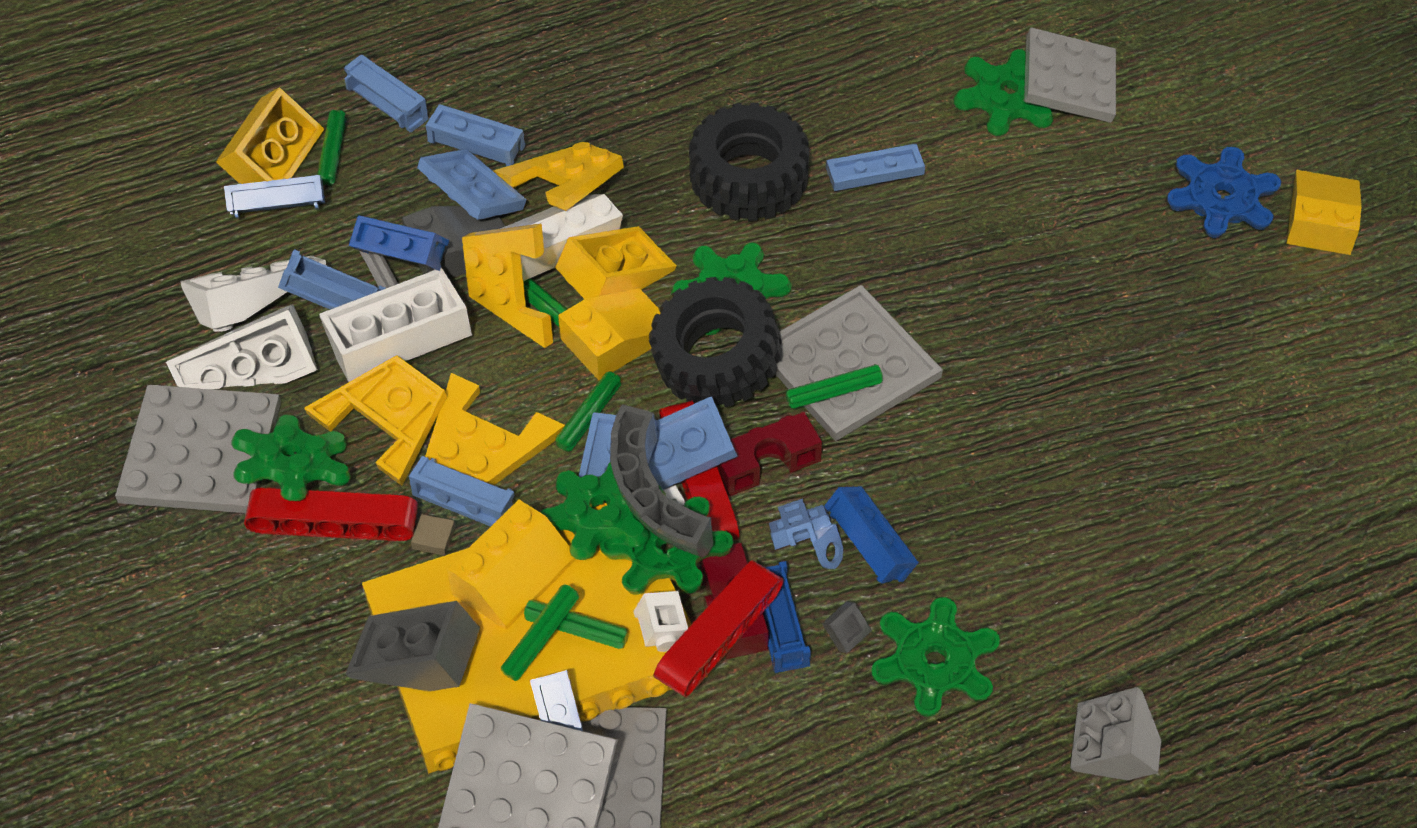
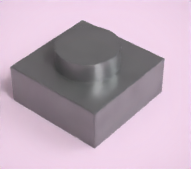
M846 601L822 623L839 652L848 653L872 631L854 602Z

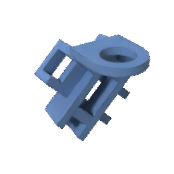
M803 499L778 507L781 519L769 523L774 549L776 550L788 545L792 547L797 542L810 538L821 566L825 569L837 568L843 558V545L837 526L830 522L831 519L824 506L820 505L806 510ZM832 542L835 547V555L833 560L829 562L826 557V549L829 543Z

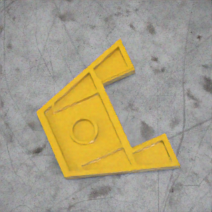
M580 142L572 147L496 169L493 172L512 188L536 177L559 185L545 192L547 201L550 205L567 211L624 168L622 156L612 153L607 149L591 145L588 142Z
M542 223L472 232L462 237L469 297L542 347L546 348L553 344L551 315L526 307L520 256L521 254L536 259L543 255Z
M396 355L304 407V409L311 418L329 431H332L355 409L397 440L375 463L381 471L403 486L447 395L444 389Z
M451 373L445 391L447 398L438 413L425 457H428L429 460L434 458L438 464L491 485H496L556 441L557 435L565 425L536 412L519 436L466 412L480 394V387Z

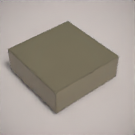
M421 514L411 541L412 549L445 556L456 528L455 521Z

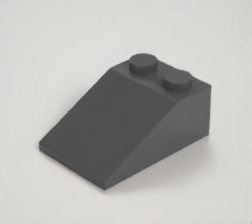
M431 206L402 217L403 226L433 232L449 240L448 246H445L440 263L448 279L466 273L462 237L472 232L505 227L499 215L477 220L470 216L468 211L462 206ZM418 264L423 274L434 270L425 265Z
M458 601L368 616L346 675L351 679L424 691L459 687L480 627Z

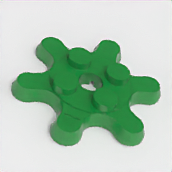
M1022 49L1012 51L1007 63L998 66L991 65L980 57H971L964 66L965 74L974 79L977 85L959 90L954 96V105L963 111L976 108L986 111L990 117L987 122V130L995 136L1005 135L1009 131L1010 123L1018 118L1027 119L1038 128L1051 126L1054 119L1048 107L1024 102L1026 51ZM1007 85V88L1013 89L1015 93L1008 94L1003 89Z
M748 243L743 247L740 254H732L727 258L718 256L709 246H700L693 254V263L701 271L699 277L677 281L671 289V294L679 288L681 290L688 288V283L696 280L698 283L705 282L706 278L716 277L718 281H723L724 277L736 279L737 284L740 281L752 285L753 290L760 291L766 299L788 295L792 285L784 274H765L758 270L760 263L764 259V252L757 243ZM721 328L708 331L705 335H715Z
M293 415L281 416L275 425L274 432L269 434H260L249 429H240L234 434L231 445L237 451L245 452L252 458L239 462L233 471V477L236 481L243 484L255 483L262 479L275 481L281 486V496L289 501L304 499L307 495L306 485L311 481L321 480L336 486L345 485L351 478L348 467L330 458L332 455L346 450L345 437L337 431H330L321 435L305 433L300 430L299 421Z
M611 461L605 473L599 477L595 475L579 477L570 470L563 471L557 476L556 490L565 496L566 500L558 506L543 509L540 513L549 519L557 531L569 530L573 532L575 536L570 545V553L573 558L578 560L589 559L596 553L599 543L608 538H618L629 547H640L648 541V530L637 521V518L630 511L618 489L613 476ZM659 486L661 492L666 496L665 491ZM604 501L607 502V506L602 507L600 510L592 509L597 505L603 504Z
M703 497L690 498L683 505L704 516H708L710 510L708 500ZM649 530L648 541L640 547H629L618 538H608L600 542V549L609 559H627L632 561L631 568L622 577V585L630 594H642L652 582L666 578L676 581L677 586L683 592L695 593L700 589L703 582L702 572L696 566L698 562L706 557L727 555L732 548L733 538L726 531H712L713 547L704 557L688 553L675 546L668 549L667 553H664L659 548L667 542Z
M946 597L937 598L932 602L930 616L921 623L910 622L897 612L883 615L880 620L881 631L886 637L896 643L897 649L891 657L875 661L871 669L872 677L880 685H889L901 681L914 686L917 691L914 707L921 716L927 718L936 715L940 711L942 696L947 692L959 691L973 701L981 702L989 698L993 691L992 682L977 671L975 661L978 657L991 654L997 650L1000 643L999 635L996 631L989 628H981L974 632H965L959 629L955 623L957 606L954 601ZM932 652L940 653L944 656L945 663H930L929 665L926 655Z

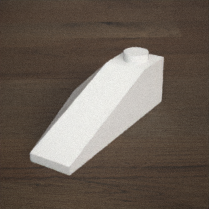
M307 256V258L326 265V260L314 256ZM289 260L270 264V270H266L264 267L252 268V266L241 268L240 275L222 276V272L212 273L180 281L181 287L200 324L213 329L215 332L226 331L233 328L232 324L246 320L287 293V291L278 288Z
M293 304L166 361L178 387L220 389L233 386L247 387L269 383L282 384L317 370L307 333Z

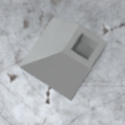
M1135 687L1078 703L1070 767L1072 770L1127 781L1158 773L1161 738L1141 689Z

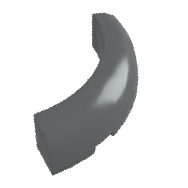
M622 404L611 430L610 461L614 479L625 503L640 523L660 539L688 553L700 557L706 556L713 547L711 518L684 507L674 499L670 501L659 489V485L649 468L652 451L657 442L654 413Z

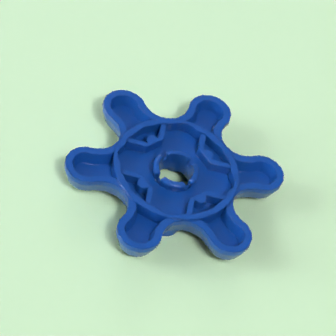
M1236 147L1223 149L1220 161L1215 164L1202 163L1195 156L1186 154L1177 159L1176 166L1179 174L1189 180L1190 184L1184 188L1171 190L1168 193L1167 200L1170 208L1175 211L1193 209L1196 214L1206 216L1204 229L1206 234L1212 238L1222 236L1228 228V222L1240 223L1245 221L1255 229L1264 230L1272 223L1273 214L1269 209L1260 204L1259 197L1274 194L1280 188L1281 179L1273 173L1254 175L1245 171L1242 166L1244 153ZM1225 190L1231 195L1221 199V195L1216 191Z

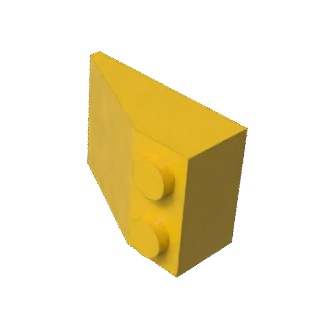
M1296 170L1286 244L1351 255L1359 232L1362 205L1359 180Z
M637 226L568 237L555 268L584 299L637 288L642 290L675 271L677 265Z
M640 288L584 299L558 315L560 339L588 370L600 380L606 372L618 370L651 349L649 343V333L653 330L651 323L656 314L660 315V311Z

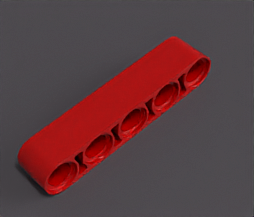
M693 400L659 408L660 419L693 405ZM712 467L681 481L687 500L693 497H703L708 500L710 510L707 517L711 518L712 531H726L731 534L733 541L738 540L739 529L718 467Z
M256 488L250 492L244 519V525L248 530L260 534L407 541L414 534L418 503L413 498L404 495L307 490L306 497L300 501H289L281 496V489Z
M754 560L748 562L664 654L655 668L653 677L685 698L688 697L773 602L783 585L784 579Z

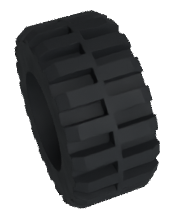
M750 102V105L736 103L732 105V108L726 109L724 106L717 109L714 116L710 114L702 120V125L699 124L693 132V138L690 140V182L692 183L695 195L700 197V201L707 208L713 207V212L722 217L724 214L729 215L731 220L739 221L740 218L748 219V222L757 221V218L764 217L765 220L773 218L777 212L782 214L791 208V204L794 205L798 202L807 186L809 169V141L807 135L796 120L792 121V117L784 111L781 113L777 112V108L770 105L762 107L759 106V103ZM756 155L766 158L772 163L760 168L745 169L727 163V161L737 156Z
M716 277L706 278L705 282L698 283L696 280L688 283V288L684 290L679 288L671 294L672 299L670 301L665 300L659 307L660 315L656 314L651 323L653 330L649 333V343L662 380L668 388H671L672 393L679 399L686 398L687 402L693 400L694 404L711 396L716 406L717 404H724L725 407L735 405L734 401L739 399L746 401L753 397V391L756 389L761 391L768 384L766 378L774 376L778 369L776 363L781 360L782 349L780 345L782 340L772 308L760 291L753 290L752 285L743 281L737 284L736 279L724 277L723 281H718ZM717 328H733L743 332L739 342L724 354L715 357H698L689 354L693 343L708 331Z

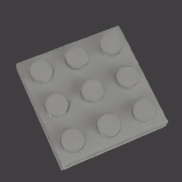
M1030 27L1026 35L1024 102L1111 123L1116 115V49Z

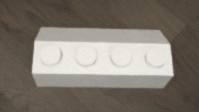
M594 194L585 196L567 211L554 206L503 228L542 223L543 255L535 259L520 254L523 281L556 267L568 237L620 229L623 215L605 194Z
M442 267L440 271L433 270L319 314L336 359L348 382L396 355L407 361L472 336L467 308Z

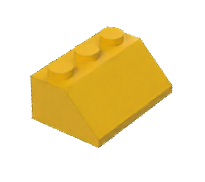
M279 87L260 98L216 163L241 184L289 179L295 174L324 131V128Z
M519 499L447 568L452 595L507 630L524 613L528 601L537 600L576 559L571 556L570 546L549 519Z

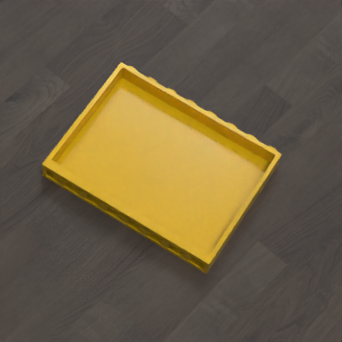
M607 503L598 505L592 509L600 510L602 507L607 506ZM559 530L560 535L570 546L575 536L573 532ZM600 543L592 557L585 560L576 559L536 601L548 604L561 585L566 584L577 591L579 599L570 611L625 627L628 630V639L625 646L618 649L555 630L517 681L505 676L501 671V666L534 622L527 621L523 613L505 630L452 595L447 568L467 549L362 582L371 616L458 601L480 627L459 687L424 691L397 686L428 774L438 770H448L454 766L470 703L540 720L530 682L531 679L567 670L582 722L590 721L604 711L624 709L634 702L649 697H659L672 690L653 677L657 664L666 652L657 651L656 646L645 647L639 620L635 618L633 612L644 593L676 591L671 579H658L652 582L642 594H630L622 585V577L631 568L632 561L607 558L600 549ZM683 607V611H684V615H685V618H686L687 626H688V628H689L692 624H691V622H690V620H689V618H688V616H687V614H686V611H685V609H684V607Z

